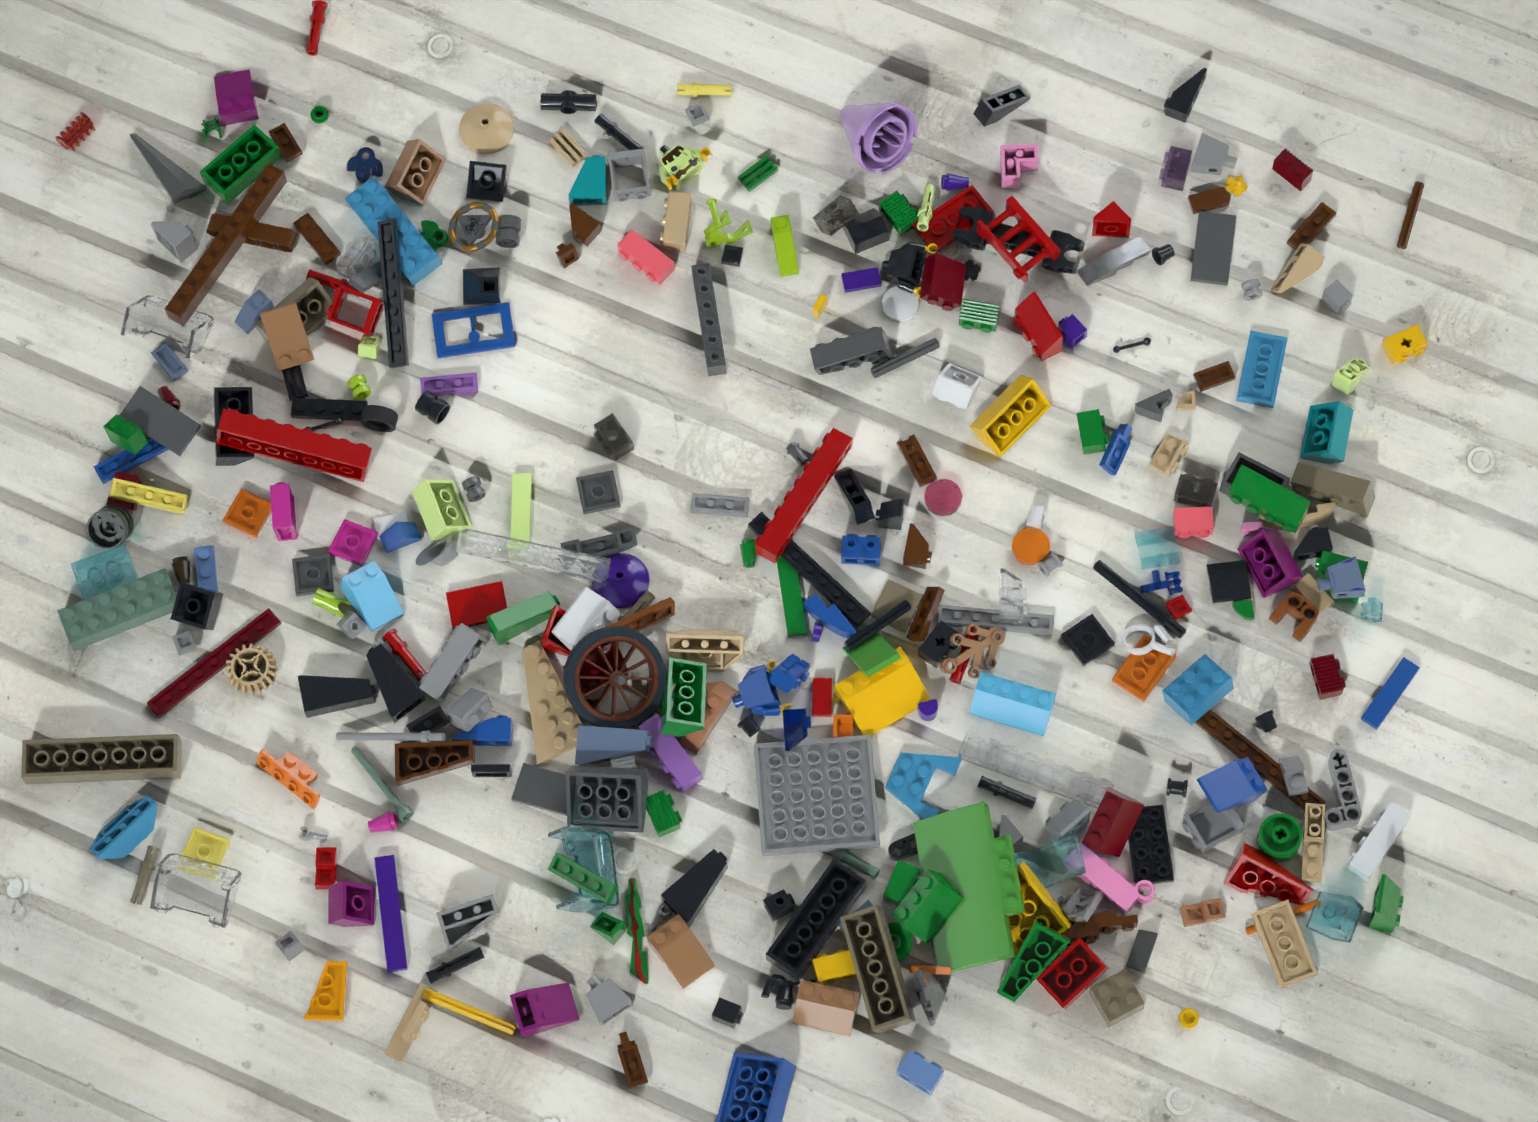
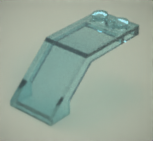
M1077 834L1058 837L1057 841L1032 851L1015 853L1017 866L1025 861L1045 889L1086 873Z

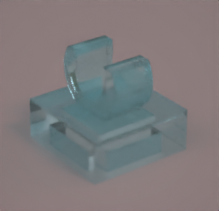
M1369 597L1368 602L1361 604L1364 609H1367V612L1360 613V615L1365 619L1370 618L1374 622H1382L1383 603L1376 597Z

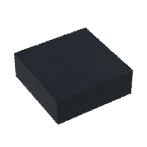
M725 245L721 264L740 267L743 247Z

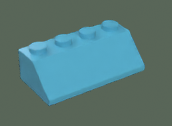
M981 672L969 714L1044 736L1055 703L1056 694Z

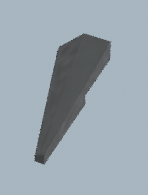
M136 133L130 134L132 141L174 204L188 196L193 198L207 190L202 183Z

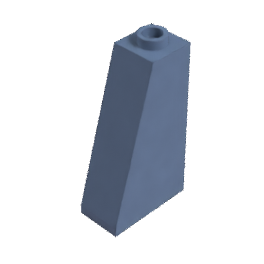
M578 725L575 765L587 766L609 761L613 758L649 752L650 747L653 745V736L647 730Z

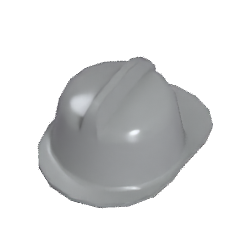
M447 535L424 549L416 558V565L423 566L432 562L438 566H444L453 561L459 553L451 543L452 536Z

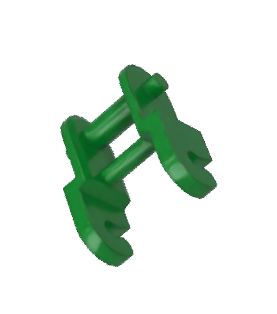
M214 117V120L207 122L203 120V123H201L204 126L202 133L205 142H207V131L216 130L219 133L220 139L222 138L220 126H217L219 120H216V117ZM215 124L213 128L207 129L206 127L207 125Z

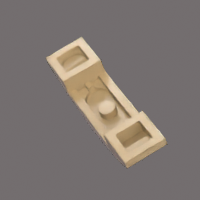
M1335 502L1316 505L1314 513L1306 515L1299 529L1315 525L1334 513ZM1259 514L1258 522H1262V526L1283 530L1281 525L1275 522L1270 523L1264 516Z

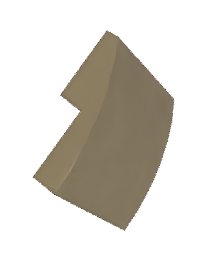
M888 579L871 617L878 619L904 600H907L911 605V610L889 624L906 633L923 599V595Z

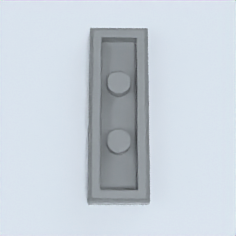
M692 493L691 513L748 518L749 497Z

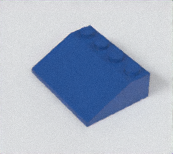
M734 1053L716 1122H782L796 1066L784 1058Z

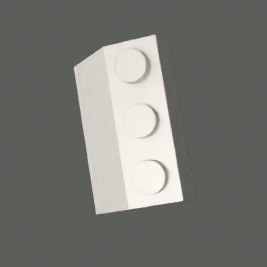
M584 587L551 632L567 648L572 650L585 635L614 623L621 613L608 600L588 587Z

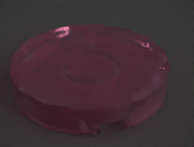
M939 479L938 481H933L925 490V505L935 515L942 517L950 516L961 506V490L952 480Z

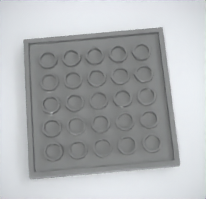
M871 735L754 744L762 856L880 847Z

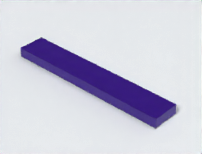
M395 856L375 857L387 972L408 970Z

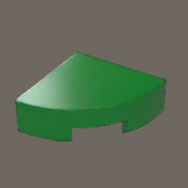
M1252 600L1232 602L1234 611L1246 620H1254Z

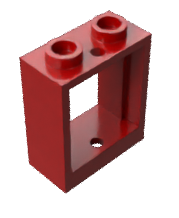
M339 285V288H336L333 294V298H335L333 305H330L328 308L327 320L373 336L384 306V300ZM347 292L372 301L363 328L338 319Z

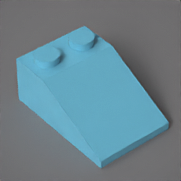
M375 561L342 577L341 591L371 632L404 615L385 574Z

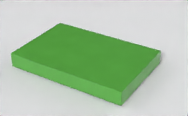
M879 632L853 650H849L847 646L842 648L844 653L867 677L901 658L899 653Z

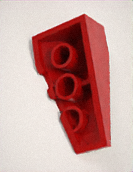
M1245 842L1236 854L1224 880V884L1241 893L1260 894V897H1275L1279 901L1289 900V903L1303 905L1313 891L1310 886L1272 858Z

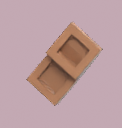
M1221 898L1205 900L1199 904L1186 905L1179 908L1184 927L1204 924L1226 917Z

